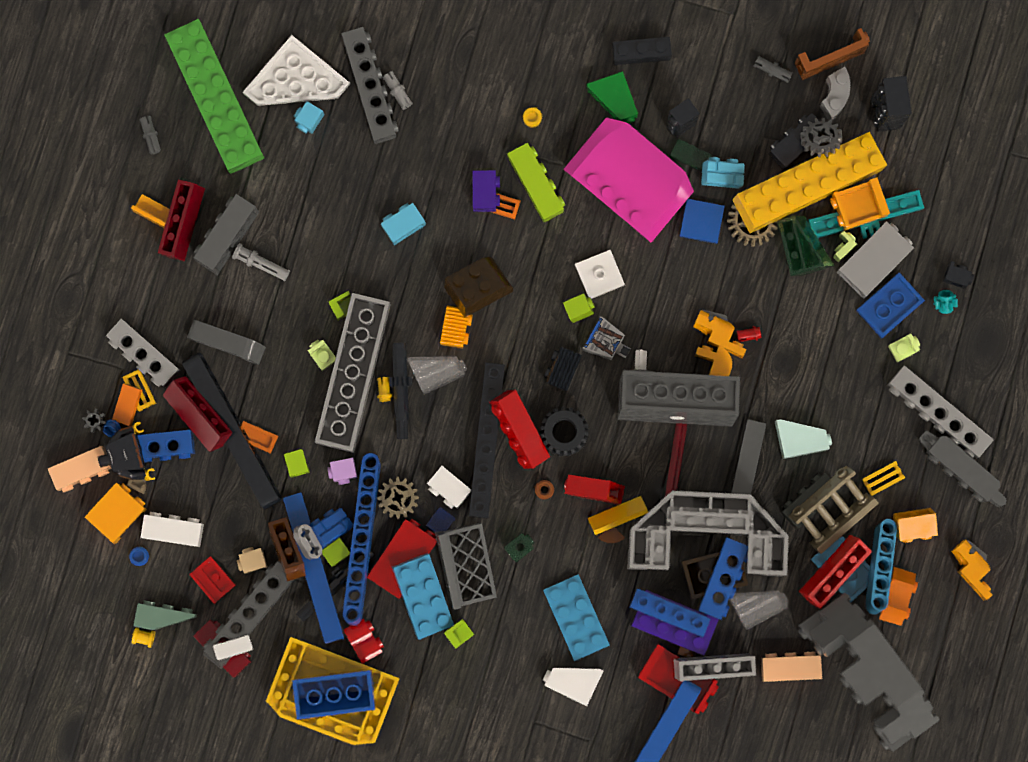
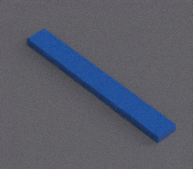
M302 493L283 498L292 531L299 525L311 524ZM303 530V532H302V534H301L302 537H304V534H305V531H304V530ZM298 546L304 562L306 580L324 642L327 644L343 639L344 635L321 556L312 560L307 559ZM312 547V550L310 551L311 554H313V551L315 550L314 547Z

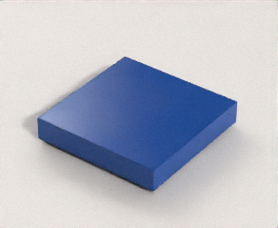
M687 199L680 237L717 244L724 206Z

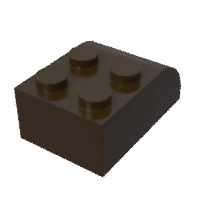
M492 257L482 258L445 278L444 288L464 318L513 292L512 285Z
M720 552L682 562L691 599L704 596ZM729 556L727 564L735 567L737 564L736 557ZM743 563L741 566L743 573L740 581L736 580L735 588L748 585ZM722 574L720 582L723 585H728L730 577L727 574Z

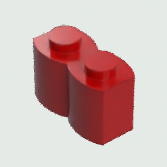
M363 618L359 624L351 625L343 630L362 664L383 652L381 648L384 645L379 637L375 638L372 634L374 628L369 620L365 621Z

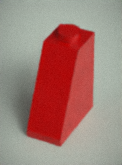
M568 475L565 481V494L618 505L622 504L625 488L623 485L612 481Z

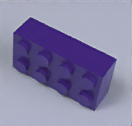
M645 590L649 594L708 617L710 622L704 637H700L637 611L631 627L704 656L719 619Z

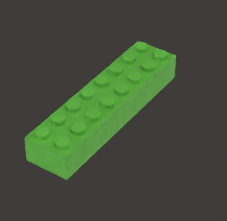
M197 19L164 34L228 172L232 174L264 159L200 20Z

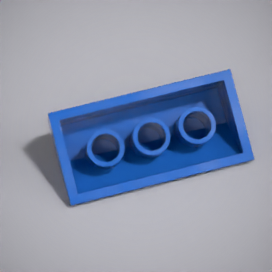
M372 670L292 680L297 720L375 710Z

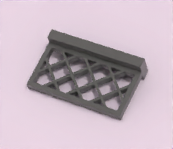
M482 523L435 532L449 603L453 610L459 609L464 605L496 598L497 595ZM478 528L479 536L476 541L467 537L471 530ZM459 534L462 536L457 546L450 542L449 535ZM465 539L473 543L468 553L460 549ZM476 546L483 550L479 560L471 556ZM458 550L466 555L461 564L454 561V556ZM469 557L477 562L472 571L463 567ZM480 564L486 567L487 570L483 579L474 574ZM461 569L470 573L464 583L458 580V574ZM473 576L481 580L476 590L467 585ZM484 583L490 586L491 594L482 595L479 593ZM465 588L474 592L470 599L462 600L461 594Z

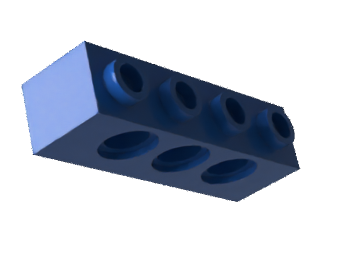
M192 430L138 435L145 463L152 462V458H160V461L171 460L172 456L186 459L190 458L191 454H195ZM172 441H177L179 444L178 449L175 451H171L169 448ZM153 443L159 444V450L156 453L150 451V446Z
M729 538L725 539L698 608L699 612L721 620L722 616L726 617L729 610L727 602L729 598L733 599L736 592L734 584L736 580L740 581L743 573L741 569L742 563L747 562V545ZM729 556L736 557L737 564L735 567L727 564ZM722 574H727L730 577L728 585H723L720 582ZM720 592L723 595L721 603L714 602V593Z
M640 589L636 590L630 604L632 609L700 637H704L710 622L708 617Z

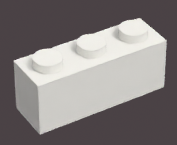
M150 512V515H144L140 538L200 547L204 524L199 523V519L188 518V521H182L180 516L169 515V518H163L161 513Z

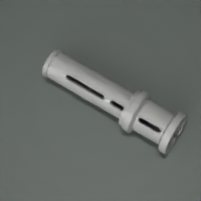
M241 243L238 244L232 256V259L235 260L237 258L247 263V266H255L284 282L290 270L258 256L257 251H250L242 247Z

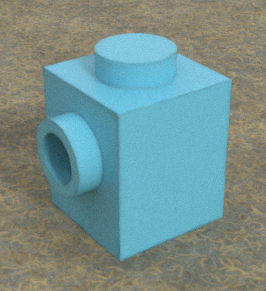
M306 101L303 108L300 107L294 115L296 118L295 122L298 125L297 128L304 133H307V131L313 133L323 118L324 112Z

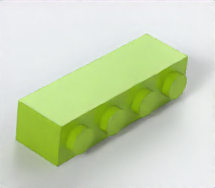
M526 143L507 153V157L542 221L545 223L563 213L565 203L562 197H557L554 192L556 187L552 179H547L545 175L547 170L543 163H538L536 159L538 154L533 146L530 147Z

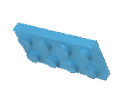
M428 553L392 567L418 640L454 626Z
M579 574L543 590L574 661L610 646Z

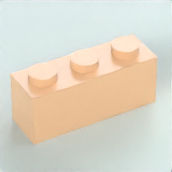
M99 446L48 468L56 490H62L64 493L74 488L73 485L77 483L83 485L92 481L91 477L96 475L102 477L109 474L108 470L112 469L111 465L101 468L98 462V456L107 454L105 448Z
M804 652V656H797L796 653H785V657H777V653L765 654L766 658H761L763 682L822 679L821 656L816 655V652Z

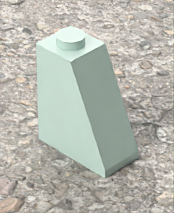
M781 419L775 421L782 459L827 451L830 449L829 446L832 445L831 436L824 429Z

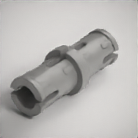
M391 71L383 76L391 90V95L395 96L402 110L410 107L413 103L404 91L405 87L397 80L394 72Z

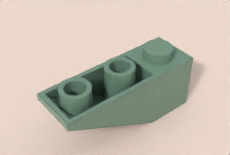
M144 600L143 604L138 603L133 626L157 630L196 618L197 614H193V610L187 608L177 611L174 610V606L163 604L162 608L156 607L155 602Z

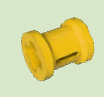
M136 627L132 637V644H145L151 648L155 638V631L148 632Z

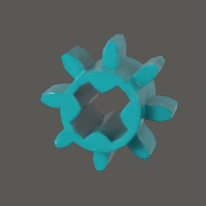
M950 290L940 291L938 296H934L935 309H938L943 314L951 313L953 307H958L956 294H953Z

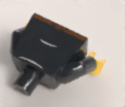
M140 422L118 430L110 438L109 444L106 445L108 454L98 456L101 468L111 465L113 472H117L120 477L129 480L145 479L150 481L155 479V477H149V472L155 471L153 468L145 470L146 465L138 435L144 432V430L138 431L136 429V426L141 424Z

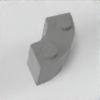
M846 67L829 75L826 80L828 96L822 101L820 108L828 121L835 119L848 100L850 78Z

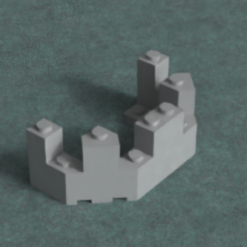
M672 491L630 529L627 569L669 570L670 531L744 534V536H748L747 574L778 577L787 575L788 535L751 495Z

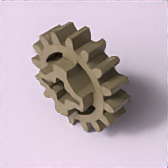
M399 477L396 478V482H393L390 478V484L383 483L385 489L378 490L382 494V496L377 497V500L382 501L378 506L385 507L383 513L390 512V518L394 514L397 519H400L401 514L407 518V512L409 511L413 514L412 507H418V504L414 502L419 499V496L414 495L418 490H412L413 483L406 484V478L403 482H400ZM397 485L404 486V487H406L408 490H406V491L398 490ZM391 489L390 497L385 500L387 491ZM394 490L399 495H403V498H401L402 506L397 501H393L395 498ZM411 497V502L406 508L405 502ZM395 505L400 511H394L388 506Z

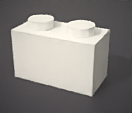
M443 466L439 468L427 483L430 486L428 490L436 497L440 494L445 498L443 502L451 509L453 507L458 509L472 492L469 487Z

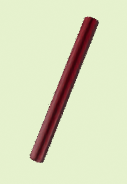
M676 423L665 497L670 492L678 490L687 424Z

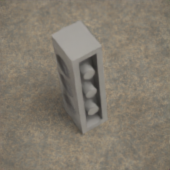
M120 319L106 335L110 339L108 343L113 348L117 349L119 347L124 351L122 356L129 362L134 360L138 364L136 368L144 375L149 373L152 376L150 380L158 387L162 385L166 388L180 372L173 363L124 320ZM128 337L132 338L131 346L124 347V340ZM146 350V357L142 360L138 359V352ZM159 362L161 369L158 372H153L152 365Z
M750 653L674 658V677L679 681L756 676L755 656Z

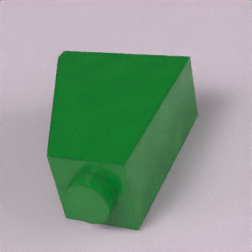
M623 72L587 84V91L615 120L630 124L638 117V112Z

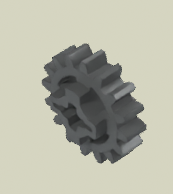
M815 118V123L809 121L808 127L803 126L801 145L805 146V151L811 150V156L818 153V157H821V154H825L828 157V152L835 154V148L840 149L842 130L838 129V124L832 125L831 119L825 122V118H822L819 122Z

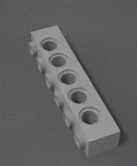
M903 366L887 384L892 394L897 397L900 395L909 408L917 409L922 419L925 421L930 420L935 424L933 427L938 432L947 434L949 439L956 445L964 448V451L970 457L979 458L993 442L994 439L906 366ZM906 384L913 386V394H908L905 391ZM924 396L928 399V406L920 404V397ZM936 409L943 411L942 419L935 416ZM951 421H955L958 424L957 431L950 429ZM966 433L973 436L971 444L967 443L964 439Z

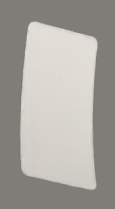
M248 635L213 645L217 660L253 649Z

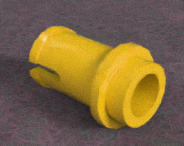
M389 377L377 378L379 391L377 398H379V402L391 401L392 394H390Z

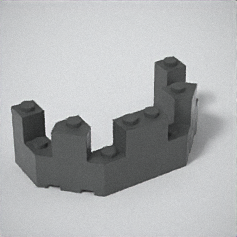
M846 592L840 593L821 609L798 624L800 628L798 632L804 640L808 639L815 642L814 648L820 656L828 657L845 643L848 644L847 650L853 658L857 656L858 659L840 672L842 676L840 680L846 688H851L854 692L852 697L858 704L862 703L866 706L880 694H885L883 699L891 707L872 720L875 724L873 728L881 738L879 742L885 750L889 749L891 752H894L911 738L915 739L937 723L939 718L935 713L932 715L933 707L927 698H923L922 695L925 694L923 689L876 625L870 619L866 621L864 618L865 613L856 603L853 606L850 604L851 598Z

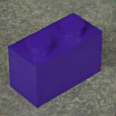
M496 170L473 171V212H496V206H500V195H496V187H500V176H496Z

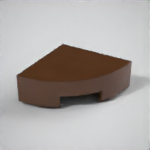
M615 527L604 531L598 537V539L606 543H617L625 538Z
M679 646L677 651L679 655L686 658L697 656V653Z

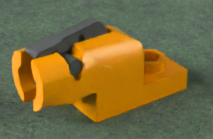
M701 310L693 327L705 335L710 334L708 344L717 348L721 346L728 353L743 358L747 350L743 348L744 345L737 341L729 342L735 327L728 322L727 316Z
M964 539L951 551L960 565H964L958 573L983 601L988 600L992 596L989 592L991 588L984 581L982 583L979 581L990 571L989 565L986 562L987 554L969 540Z

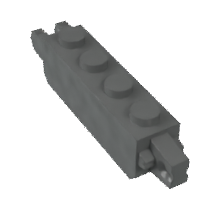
M925 431L918 440L927 449L928 459L936 465L939 463L943 467L942 471L949 477L954 476L958 480L957 484L966 490L968 488L978 502L981 503L983 501L985 503L989 501L996 507L1006 505L1007 500L1005 496L998 491L1000 481L947 436L938 438L928 431Z

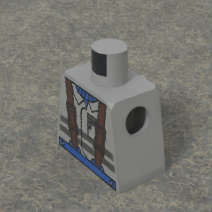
M600 316L582 350L612 360L615 353L626 358L631 348L621 343L625 335Z

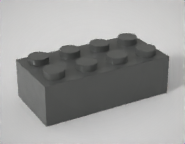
M237 194L234 198L232 196L226 203V210L217 216L215 220L216 225L213 229L210 228L204 237L206 240L202 245L199 244L194 251V259L198 264L215 275L219 274L259 214L256 206Z

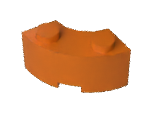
M896 567L893 568L888 605L880 612V620L902 626L904 619H908L911 608H908L912 593L916 592L918 582H915L916 573Z

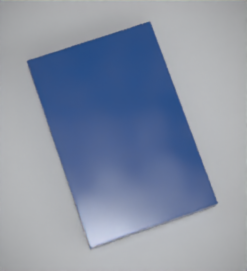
M899 272L856 311L882 339L925 300Z

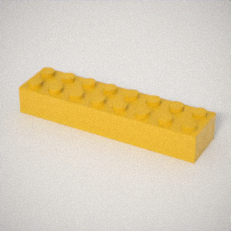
M868 132L840 145V149L835 148V154L828 152V157L825 154H821V157L817 156L738 193L732 201L749 233H752L832 195L833 192H839L881 172L887 166V163L871 133Z

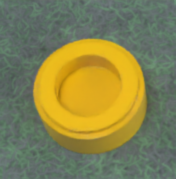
M528 108L523 114V121L528 127H536L542 121V114L537 108Z

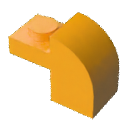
M702 345V348H697L696 357L713 362L709 375H730L732 359L726 349L718 346L717 351L713 352V348Z

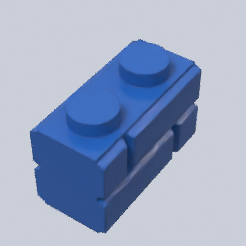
M342 508L336 511L333 509L329 510L323 515L325 517L323 520L320 521L318 518L309 525L314 531L322 549L354 527V524L346 517L347 515Z

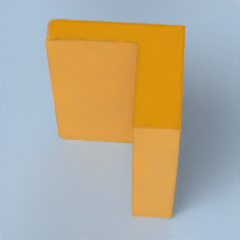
M143 194L137 204L131 207L133 212L165 228L169 208Z

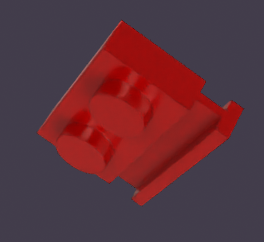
M212 556L189 574L214 604L236 586Z

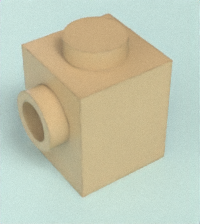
M253 547L242 550L243 554L238 555V568L240 571L243 570L244 574L268 567L262 548L254 550Z

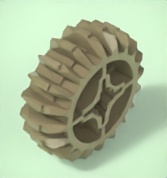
M732 205L731 208L735 212L729 211L728 215L732 218L727 219V223L733 225L729 226L728 230H735L731 235L732 237L739 235L738 243L744 239V246H747L748 241H751V247L755 246V241L761 246L763 244L762 239L767 243L769 242L768 236L774 237L775 234L771 230L776 231L778 229L773 224L778 223L779 220L769 224L766 231L762 234L757 230L752 232L754 235H748L740 229L747 227L743 220L738 223L739 212L736 206Z

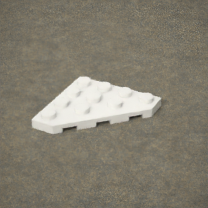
M291 35L243 91V94L258 106L337 99L350 85V82Z

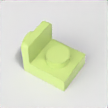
M842 231L839 235L846 244L844 245L842 242L834 250L836 254L833 258L838 263L857 245L855 237L850 232Z
M911 333L888 345L896 362L920 350V343L917 337L912 336Z
M316 340L309 346L311 348L308 350L309 354L322 371L335 363L336 357L324 340Z

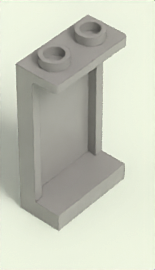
M886 221L836 272L863 299L914 249L912 241L906 236L902 237L898 233L899 229L893 223L889 224Z

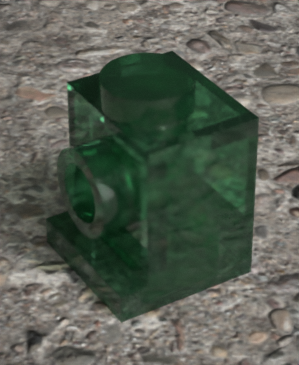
M520 534L505 546L504 549L517 563L534 549L532 546L534 541L528 534L526 536ZM523 544L524 550L519 551L517 545Z

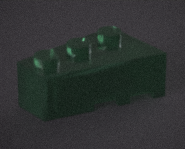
M794 215L778 220L791 276H803L834 266L805 216Z

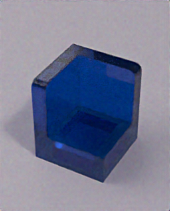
M440 507L426 526L434 532L447 531L456 518Z

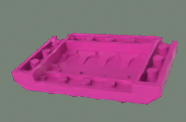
M610 118L604 119L563 169L650 243L694 192L688 176L682 168L627 122Z

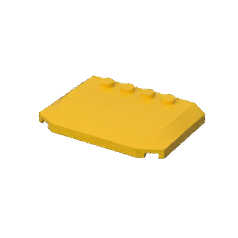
M290 637L266 702L281 718L352 745L375 743L400 678ZM372 670L375 710L297 720L292 680Z

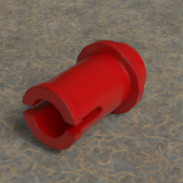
M753 326L751 329L736 331L739 343L754 339L758 341L761 338L759 327Z

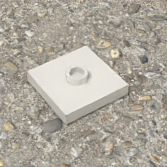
M611 250L575 264L588 298L591 297L592 299L625 286Z

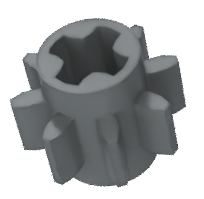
M95 409L94 413L87 410V417L82 418L87 423L84 425V428L91 427L92 433L95 432V429L103 431L101 426L106 424L103 421L105 414L98 415V409ZM96 416V418L99 419V422L95 423L93 426V423H91V419H95Z

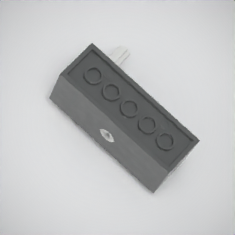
M644 350L635 351V370H623L619 381L618 420L733 426L739 415L740 377L646 370L647 351Z

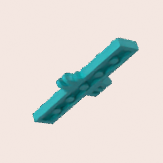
M919 190L885 199L890 214L887 217L857 226L860 228L862 238H867L866 230L869 231V235L872 237L874 234L873 228H876V231L880 228L879 221L923 210L924 205ZM838 212L808 221L813 239L844 231L843 226L840 227L837 221Z

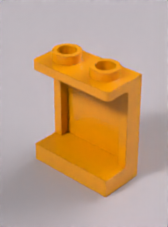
M877 177L870 179L869 182L846 190L833 192L832 198H830L833 209H837L839 215L837 216L838 224L840 227L843 226L844 231L887 217L890 214Z
M115 483L85 516L91 524L115 544L140 514L147 510L144 507L146 503L138 496L134 498L130 494L131 489L124 483L122 485Z

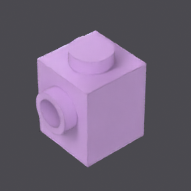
M353 458L330 462L331 467H328L329 478H333L334 482H338L339 485L348 484L350 479L358 478Z

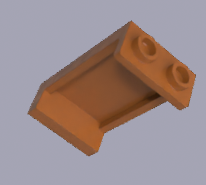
M859 28L853 37L855 43L812 62L809 61L806 52L799 54L794 64L801 79H807L864 54L870 42L868 34L863 32L862 28Z

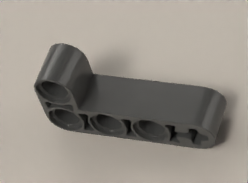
M193 320L187 338L238 356L257 365L260 364L266 349L265 346L254 340L197 320Z

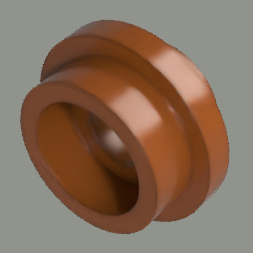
M547 480L539 481L535 486V493L540 499H549L554 493V486ZM543 486L548 488V492L545 494L541 492Z

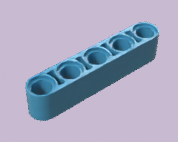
M891 519L883 520L875 527L865 602L866 610L871 614L880 613L888 605L897 525ZM883 526L889 529V533L883 530ZM881 544H883L884 546H886V548H887V551H886V552H884V551L881 549V547H880ZM878 563L883 564L884 571L878 567ZM876 581L881 583L882 589L876 586ZM874 600L879 602L880 608L874 606Z

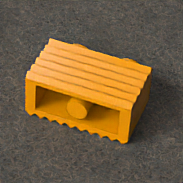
M447 306L440 344L463 349L464 344L468 345L469 333H466L467 325L471 326L473 315L471 314L464 318L457 307Z

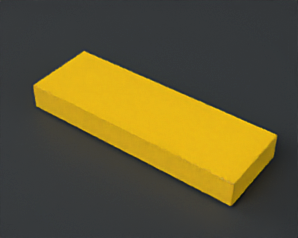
M639 496L588 518L594 534L597 535L648 513L642 497Z

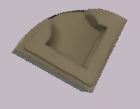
M129 480L126 486L145 494L146 480Z

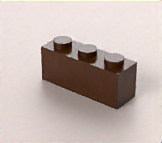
M287 518L269 522L270 537L287 581L306 576L304 562Z

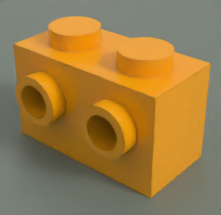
M931 508L893 514L894 522L897 525L896 537L902 542H912L913 539L918 538L926 540L938 535L936 513Z

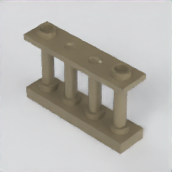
M848 466L839 469L836 475L804 503L794 508L788 516L796 524L803 523L814 537L809 544L820 554L879 504L867 492L864 495L851 480L856 473ZM844 484L857 499L850 507L846 505L836 492ZM829 497L834 500L842 511V514L836 520L831 517L822 505ZM815 509L828 524V527L821 533L807 517Z

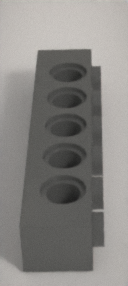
M360 27L341 33L374 143L377 144L396 138L395 132H398L396 121H392L390 114H393L391 104H386L385 96H388L385 85L381 86L379 81L382 78L380 68H376L374 64L377 58L374 49L370 50L368 44L372 42L369 31L365 32L364 28ZM357 46L365 47L362 53H357L355 49ZM364 63L371 66L367 71H362L360 67ZM374 81L376 86L373 89H368L366 87L367 82ZM374 99L381 100V104L378 107L371 105ZM379 117L387 119L383 125H379L376 121Z
M279 562L275 565L271 564L265 571L267 575L264 579H258L252 587L255 590L250 595L247 593L240 602L242 604L238 610L234 609L228 616L230 620L227 624L224 625L222 623L215 632L218 635L213 640L210 638L203 646L205 649L203 655L221 669L231 657L217 660L213 645L218 644L220 640L231 641L246 635L249 636L293 583L294 580L287 581ZM270 580H275L278 586L270 588L267 583ZM257 595H263L266 598V601L264 603H258L255 600V597ZM245 610H251L254 613V616L251 618L244 617L243 612ZM232 625H239L242 630L239 633H233L230 628Z

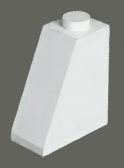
M552 668V671L547 670L543 681L546 682L544 686L587 706L603 670Z

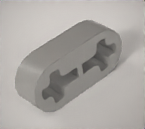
M306 524L297 526L293 531V536L305 558L310 560L319 558L322 554V547L312 528ZM303 530L305 531L304 537L301 536ZM312 547H314V549H315V550L313 551V554L310 553V551L312 550Z

